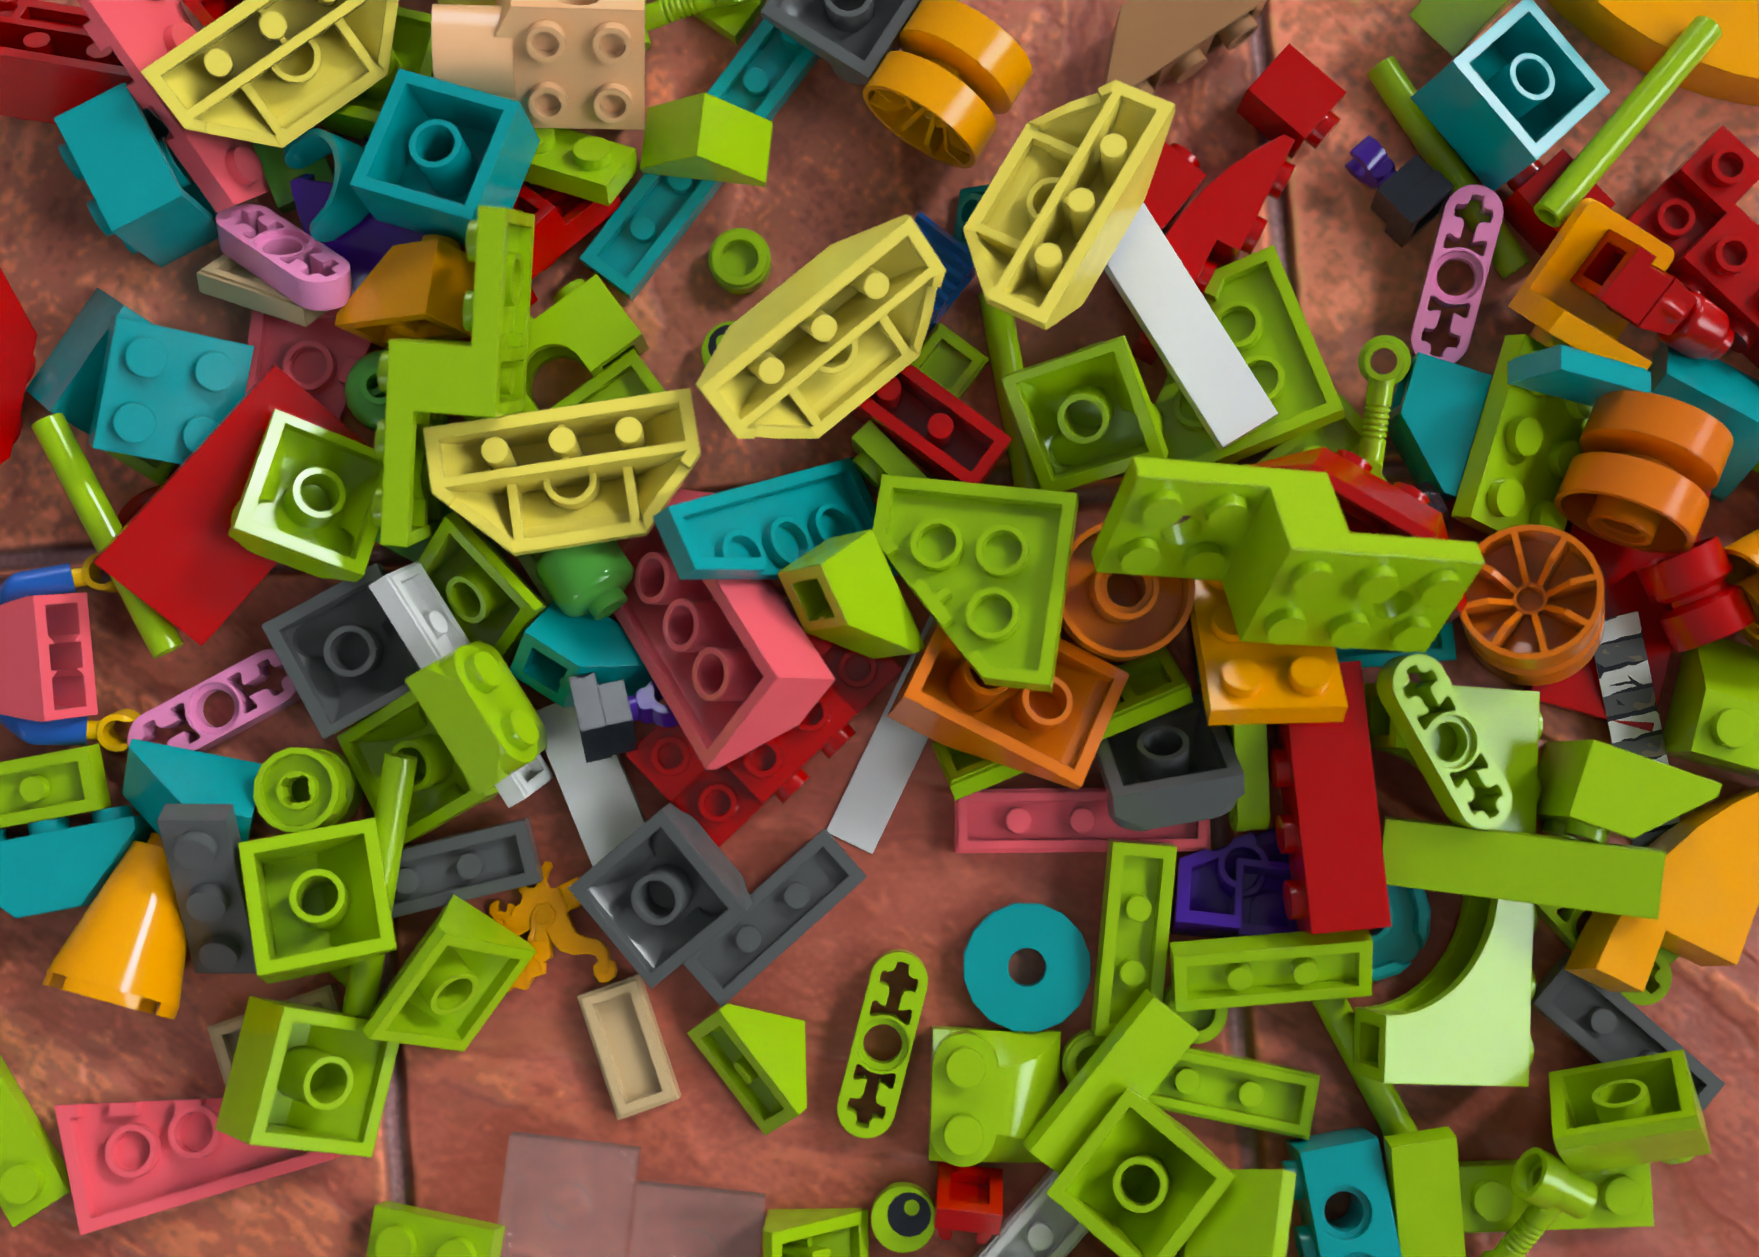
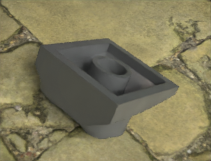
M768 0L760 13L763 19L829 62L832 70L839 78L851 84L867 85L885 55L891 51H899L900 32L921 0Z
M375 563L366 568L364 576L357 582L342 581L261 625L323 739H327L377 712L409 692L411 689L405 679L421 670L369 588L370 584L387 574L382 564Z
M1203 693L1193 694L1194 702L1101 740L1095 755L1107 792L1109 815L1119 826L1130 830L1146 831L1217 818L1231 811L1237 799L1245 794L1244 772L1225 726L1207 724Z
M670 803L658 811L568 888L651 989L753 905L745 880L737 868L695 818L682 812Z

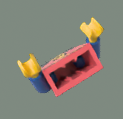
M98 553L90 555L84 561L83 566L72 569L70 563L16 572L0 585V723L25 743L31 745L87 746V739H97L101 746L109 751L118 752L129 748L127 739L120 738L116 734L114 723L116 720L122 722L135 721L140 716L137 711L128 708L120 709L104 717L101 721L88 720L89 715L98 714L88 597L87 592L77 593L76 587L88 585L93 589L104 592H118L113 581L107 583L102 581L100 577L101 568L94 563V558Z

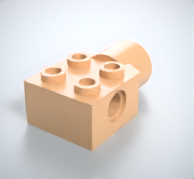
M497 0L495 5H432L431 41L433 77L435 79L518 101L521 103L533 128L645 130L644 0Z

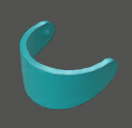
M318 128L309 129L289 143L283 151V158L289 167L300 169L333 153L335 160L333 186L325 206L309 226L311 235L316 241L329 242L351 230L370 212L349 185L365 147Z

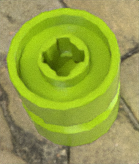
M289 747L274 753L261 765L254 780L253 798L259 814L269 825L284 832H300L346 823L356 814L363 799V789L344 754L333 749Z

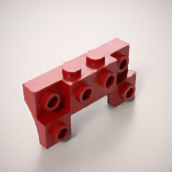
M1722 125L1662 184L1644 199L1626 219L1673 249L1674 259L1665 272L1676 277L1689 291L1698 292L1705 296L1728 315L1730 328L1734 331V340L1729 349L1742 353L1759 369V225L1736 205L1759 180V158Z
M788 599L785 603L787 604L790 611L802 627L797 617V614L790 600ZM806 633L834 676L835 681L798 726L713 770L705 769L680 725L674 727L657 725L637 744L638 750L630 751L626 754V757L669 802H673L682 812L695 818L717 846L721 848L771 798L776 796L783 804L810 778L803 768L820 751L830 759L857 733L849 723L903 672V669L891 657L872 659Z

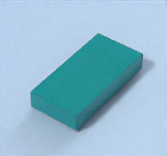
M1557 345L1516 357L1509 361L1508 384L1593 407L1595 401L1600 396L1613 391L1630 390L1651 393V372L1641 367L1564 345Z

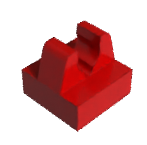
M938 1162L934 1228H937L939 1237L943 1240H950L952 1230L976 1233V1243L986 1244L992 1235H1000L1003 1218V1169L980 1166L959 1167L945 1162Z

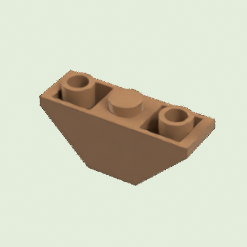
M1128 0L1121 5L1113 29L1103 85L1118 80L1156 96L1154 89L1171 78L1177 84L1187 80L1207 63L1208 60L1205 56L1223 44L1227 50H1232L1250 38L1259 28L1256 21L1267 0Z

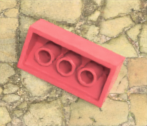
M678 489L666 507L714 493ZM654 524L647 536L617 541L618 546L632 564L634 573L630 584L623 591L628 600L621 608L614 612V615L706 770L718 769L798 726L835 681L834 676L770 579H680L656 524Z

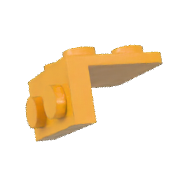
M1593 198L1583 199L1575 207L1508 307L1536 324L1529 336L1548 348L1557 345L1572 346L1575 349L1641 367L1647 371L1653 362L1617 340L1629 322L1605 308L1604 304L1576 286L1570 279L1609 229L1639 244L1656 256L1652 265L1663 271H1666L1672 263L1674 251L1670 246Z

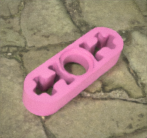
M1473 184L1458 189L1450 196L1443 208L1409 336V348L1412 356L1419 352L1435 357L1430 354L1431 344L1421 340L1422 332H1432L1435 329L1441 310H1427L1429 300L1446 308H1467L1465 318L1456 313H1453L1450 318L1447 334L1451 338L1457 339L1456 347H1447L1440 357L1435 358L1455 364L1468 349L1503 219V205L1499 196L1486 186ZM1470 200L1481 202L1480 213L1490 216L1489 223L1482 222L1478 224L1473 232L1470 246H1483L1482 256L1463 247L1444 248L1446 238L1456 244L1460 240L1464 219L1454 216V209H1465ZM1453 260L1466 263L1474 274L1472 288L1467 293L1459 296L1446 294L1437 283L1439 268L1446 262Z
M239 204L217 214L216 225L220 250L236 263L305 309L328 311L338 309L347 304L348 299L353 294L350 264L344 257L321 242L316 241L312 236L265 206Z
M274 649L262 650L140 715L129 729L128 747L132 739L147 742L155 740L158 737L155 726L174 729L188 722L191 728L200 735V738L197 740L195 732L183 731L172 737L167 742V745L205 752L295 704L301 698L289 676L284 677L281 681L284 689L282 693L278 690L262 689L249 696L248 692L237 683L240 678H242V683L245 686L254 687L270 677L267 668L270 664L284 669ZM223 690L232 697L235 711L232 719L226 725L214 727L205 719L203 707L206 699L212 693ZM252 701H254L257 704V708L254 710ZM183 709H185V716L181 713Z

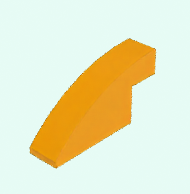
M1547 0L1560 15L1592 42L1628 65L1645 73H1648L1695 17H1709L1720 26L1722 36L1679 85V88L1710 98L1759 106L1758 0Z
M1759 786L1734 793L1696 811L1664 832L1647 848L1662 849L1666 852L1658 920L1593 912L1582 929L1564 970L1609 992H1644L1660 947L1701 967L1737 965L1759 905Z

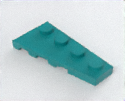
M850 457L675 504L663 509L653 516V519L679 578L780 579L777 572L828 538L869 529L873 530L876 506L860 471L852 463L854 458ZM887 559V563L890 567L893 576L898 575L899 573L895 570V568Z

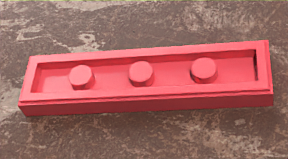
M993 788L980 790L956 801L954 799V853L1107 852L1108 838L1172 843L1177 846V851L1211 850L1210 819L1146 831L1126 829L1116 824L1109 815L1106 788H1079L1078 790L1073 788Z

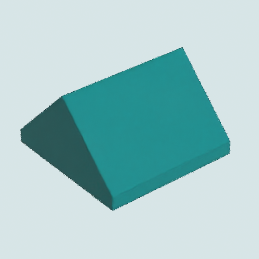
M98 287L26 388V391L49 412L53 414L63 413L68 423L90 435L111 315L153 324Z
M1661 341L1651 359L1653 363L1647 370L1651 372V393L1674 398L1705 411L1719 420L1733 436L1734 445L1717 486L1711 490L1710 494L1711 499L1717 502L1724 501L1759 462V381L1719 359L1706 360L1700 358L1694 360L1686 358Z

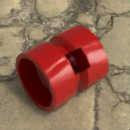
M1718 536L1697 541L1686 552L1665 554L1635 570L1650 602L1663 603L1666 608L1659 621L1675 653L1714 642L1758 620L1742 586L1727 583L1726 578L1733 570V567Z

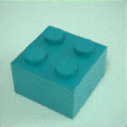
M1522 0L1410 98L1486 187L1495 191L1538 160L1611 91L1533 0Z
M399 68L349 185L376 220L425 235L446 236L466 246L468 224L471 220H477L478 205L513 209L540 140L520 102Z
M124 82L54 118L65 140L64 143L58 146V149L73 175L79 181L85 179L94 196L93 199L87 201L88 209L104 234L108 237L114 234L117 235L133 255L140 252L158 266L163 267L218 239L217 213L166 143V137L170 131L159 115L154 114L147 108L143 110Z
M111 315L88 443L95 449L182 464L245 396L254 346Z

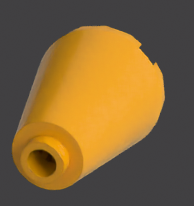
M151 832L147 843L133 841L46 970L47 973L43 985L153 1015L158 1002H160L156 1015L175 1020L177 1011L180 1008L188 942L162 838L158 833Z

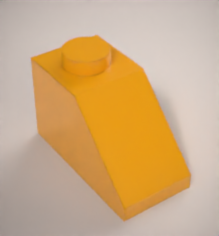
M425 235L418 242L393 245L348 299L347 304L338 311L335 326L383 348L388 347L389 339L426 337L452 340L472 337V331L464 329L462 311L466 291L474 290L475 262L468 261L467 254L461 250L459 242L442 235Z

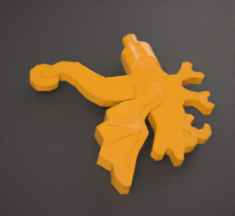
M544 861V864L541 866L544 879L537 883L535 888L529 885L515 888L522 895L520 904L517 906L514 903L507 904V911L505 912L500 911L501 901L499 899L490 904L489 913L493 920L519 937L530 931L527 942L537 951L507 993H510L515 988L527 990L535 977L547 974L546 962L554 957L553 944L559 951L571 955H595L598 962L593 966V973L599 982H610L616 977L617 966L616 962L610 959L609 948L601 939L577 933L568 914L570 911L581 906L580 902L568 889L580 877H576L556 888H551L548 878L553 865L552 862Z

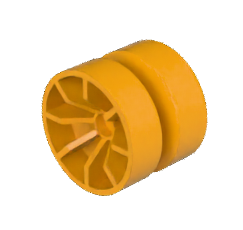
M921 0L900 32L899 46L902 51H891L885 55L863 89V98L873 114L888 129L908 144L944 164L957 168H971L975 165L997 130V121L993 114H1005L1011 109L1032 76V65L1021 46L1004 29L979 11L957 0Z

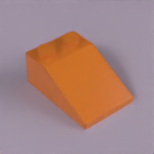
M933 619L923 640L925 648L916 654L887 717L944 746L1076 790L1081 788L1130 674L1060 638L1052 692L985 685L935 619Z

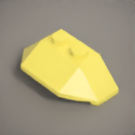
M245 0L143 69L141 73L186 130L283 148L388 75L399 0Z
M1114 80L1099 87L1098 93L1066 103L1025 125L963 227L964 236L987 304L1044 330L1049 329L1084 304L1146 198L1175 114L1174 103Z
M907 214L835 242L728 327L695 385L738 439H755V437L819 439L920 356L933 314L937 287L941 288L946 269L913 218Z
M690 388L423 428L432 494L513 556L647 536L655 524L653 516L666 508L701 456Z

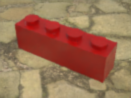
M912 364L908 365L849 413L864 425L871 420L902 453L939 480L983 484L1007 453L1012 441L1009 435Z
M1361 660L1339 662L1348 704L1343 722L1274 724L1276 749H1270L1268 754L1271 783L1274 788H1281L1284 814L1276 816V838L1280 852L1282 854L1288 853L1291 872V880H1284L1283 882L1284 907L1288 919H1296L1297 930L1309 934L1392 927Z

